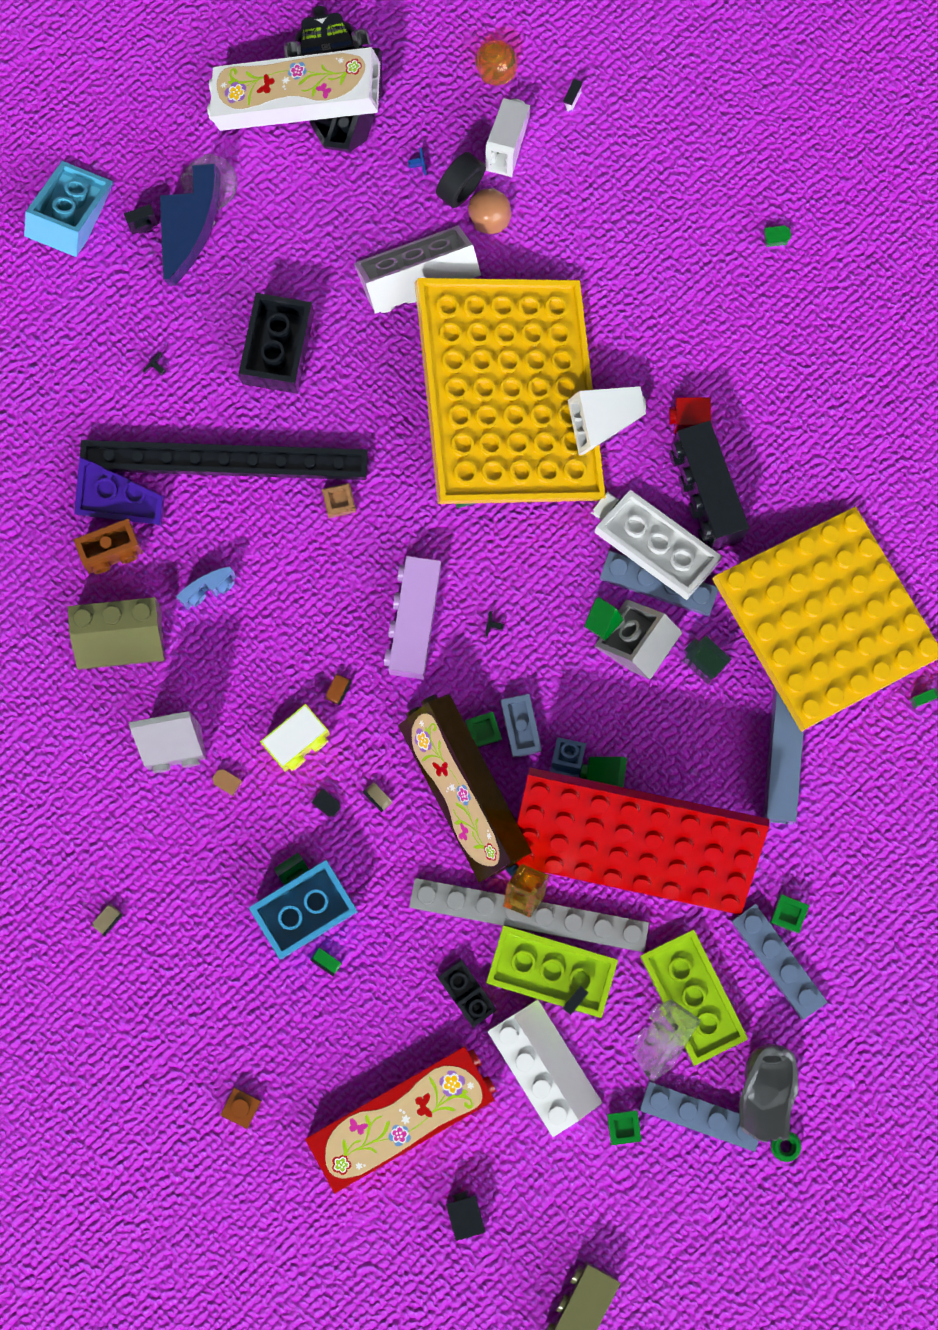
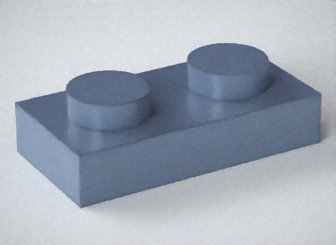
M530 694L501 699L512 758L542 752Z

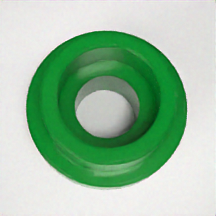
M790 1132L789 1139L787 1140L791 1145L790 1150L787 1152L781 1150L780 1144L782 1140L780 1138L777 1141L771 1140V1152L780 1161L791 1162L801 1152V1141L793 1132Z

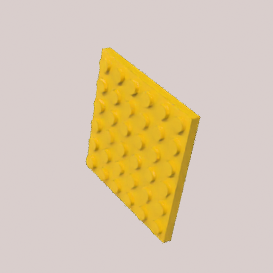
M856 506L712 578L801 732L938 659V643Z

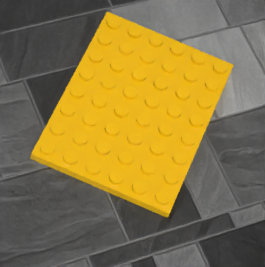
M417 278L415 281L437 503L600 501L605 499L600 445L584 455L578 454L567 401L579 391L593 390L580 280Z

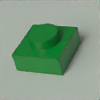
M493 712L465 720L466 726L478 748L502 741Z
M781 894L770 923L799 934L810 905Z
M637 1110L606 1114L611 1145L642 1141Z

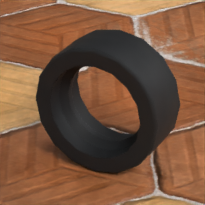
M464 152L453 161L441 177L436 188L437 196L452 208H457L469 198L482 180L486 170L485 164L470 152Z

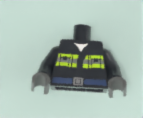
M317 6L311 11L312 17L304 18L301 21V29L296 31L292 41L284 43L285 58L345 51L353 47L359 49V46L364 44L371 45L367 29H356L349 22H344L341 14H328L326 7Z

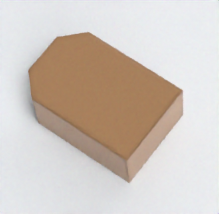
M224 769L217 770L212 778L215 786L233 797L243 783L242 780Z

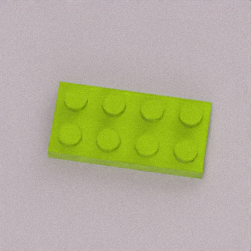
M503 925L486 984L562 1007L576 990L582 986L589 993L575 1011L602 1018L618 960Z
M695 930L640 956L693 1066L748 1040Z

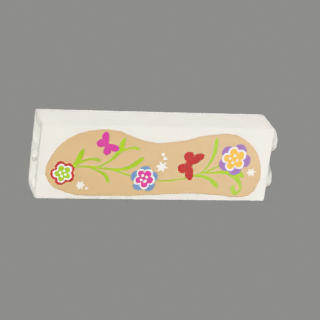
M372 47L216 66L213 67L212 79L209 80L211 102L207 106L208 116L218 129L223 131L378 113L380 61Z

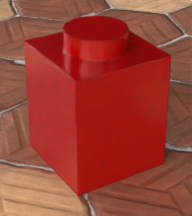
M711 397L676 398L674 406L669 407L668 415L669 424H674V434L678 430L711 421Z

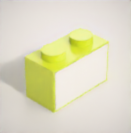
M304 704L262 739L260 743L284 772L288 769L294 771L306 761L304 756L312 749L314 752H317L327 744V737L330 733L311 709Z

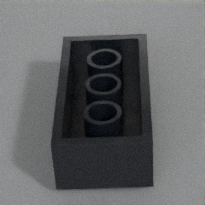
M711 421L678 430L672 442V449L669 450V455L673 466H678L681 476L678 477L680 487L683 493H688L691 502L688 503L692 519L697 518L699 523V540L715 551L741 543L749 530V525Z

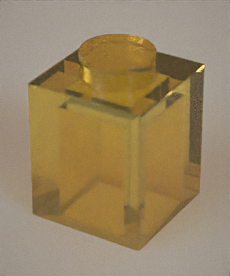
M521 864L507 884L503 907L531 917L545 896L549 875Z

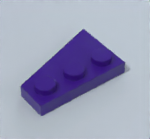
M79 457L74 515L115 520L129 519L131 522L155 525L162 524L164 495L84 457Z

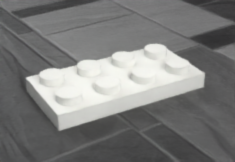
M632 490L596 526L594 532L686 600L716 568L723 557Z

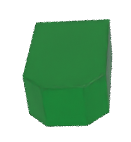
M787 226L764 228L763 234L766 247L787 245L791 239V231Z
M933 688L911 698L910 702L913 708L916 709L938 699V691L936 688Z

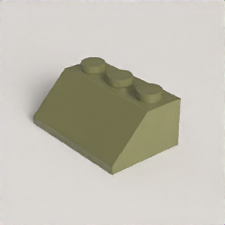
M156 597L67 606L69 635L78 670L165 661L161 605Z

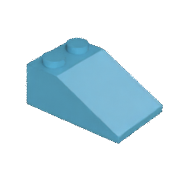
M61 161L25 211L24 236L77 257L89 239L111 191L113 181Z

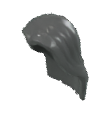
M778 1044L762 1045L751 1053L746 1063L744 1072L745 1082L739 1104L740 1125L745 1134L752 1135L758 1141L769 1142L770 1139L777 1141L779 1138L785 1141L789 1139L791 1111L798 1095L797 1062L794 1054L785 1046Z

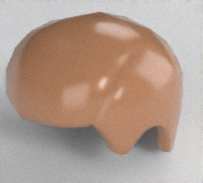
M494 188L483 189L474 194L469 201V217L477 231L490 235L501 232L509 225L511 207L504 193Z

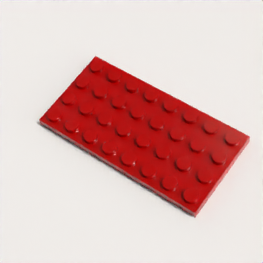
M529 767L517 824L532 853L515 864L521 868L741 915L767 836L770 819Z

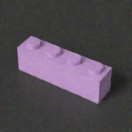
M406 556L405 565H399L397 581L402 582L401 593L395 592L393 609L398 610L396 621L391 620L388 637L393 638L392 649L386 648L384 666H389V675L424 680L440 579L441 561Z

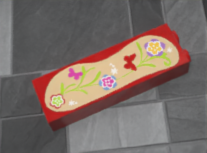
M465 1046L305 1139L334 1194L495 1101L492 1094L497 1092L489 1076L482 1078L477 1067L482 1064L474 1049L467 1051Z

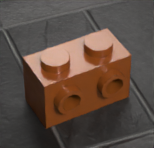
M129 519L73 539L81 562L89 574L93 572L94 574L104 573L111 569V565L119 562L122 564L133 562L138 558L137 555L143 554L137 534Z

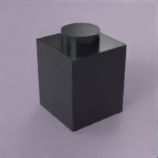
M468 1190L450 1195L451 1201H447L446 1206L455 1240L458 1241L486 1233L476 1194L469 1195Z

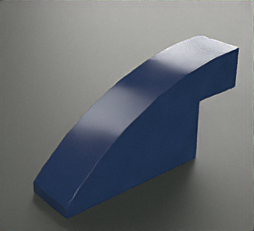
M215 164L192 165L193 193L160 195L163 280L169 286H176L192 267L211 232L220 195L221 172Z

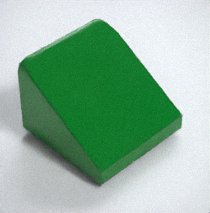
M597 597L584 626L605 641L624 619L614 606Z
M296 853L274 868L284 885L310 870L299 853Z

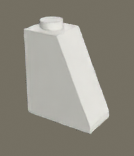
M503 98L486 144V171L512 177L530 115V105L525 104L522 100Z
M641 386L579 391L567 400L579 455H584L646 414V400L642 396Z

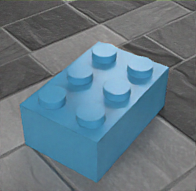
M327 860L249 907V910L280 960L358 913V910Z

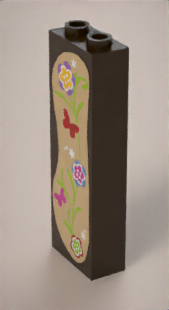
M434 694L420 702L422 707L419 706L407 712V719L401 722L398 727L478 882H481L501 873L531 854L532 851L450 694L440 698Z

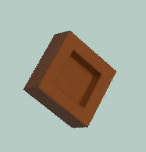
M234 1087L220 1115L248 1129L262 1101Z

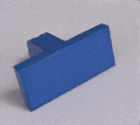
M421 147L419 148L420 158L408 160V167L416 168L422 166L424 175H427Z

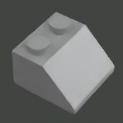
M626 599L619 609V613L624 619L622 623L605 641L599 638L594 646L631 672L651 679L682 634V631L665 613Z

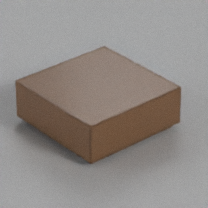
M350 483L322 489L328 519L356 513Z

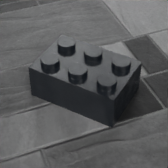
M255 293L239 369V376L243 385L298 394L314 318L312 302Z

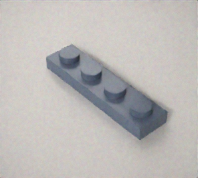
M611 551L608 553L599 579L708 617L718 592L717 587L702 582L686 600L629 557Z
M756 904L731 921L801 1020L806 1019L827 1003L824 996Z
M648 1081L639 1111L753 1152L756 1151L759 1141L754 1139L752 1135L749 1136L742 1131L739 1113Z

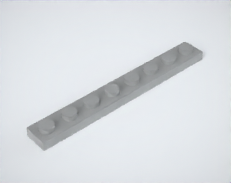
M418 878L414 880L409 906L412 909L638 952H644L649 927V922Z

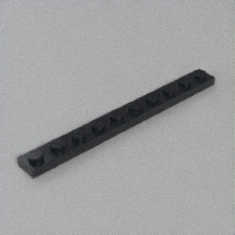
M81 440L80 457H84L113 472L367 480L368 449Z

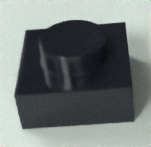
M150 204L124 213L132 235L135 233H146L158 225Z

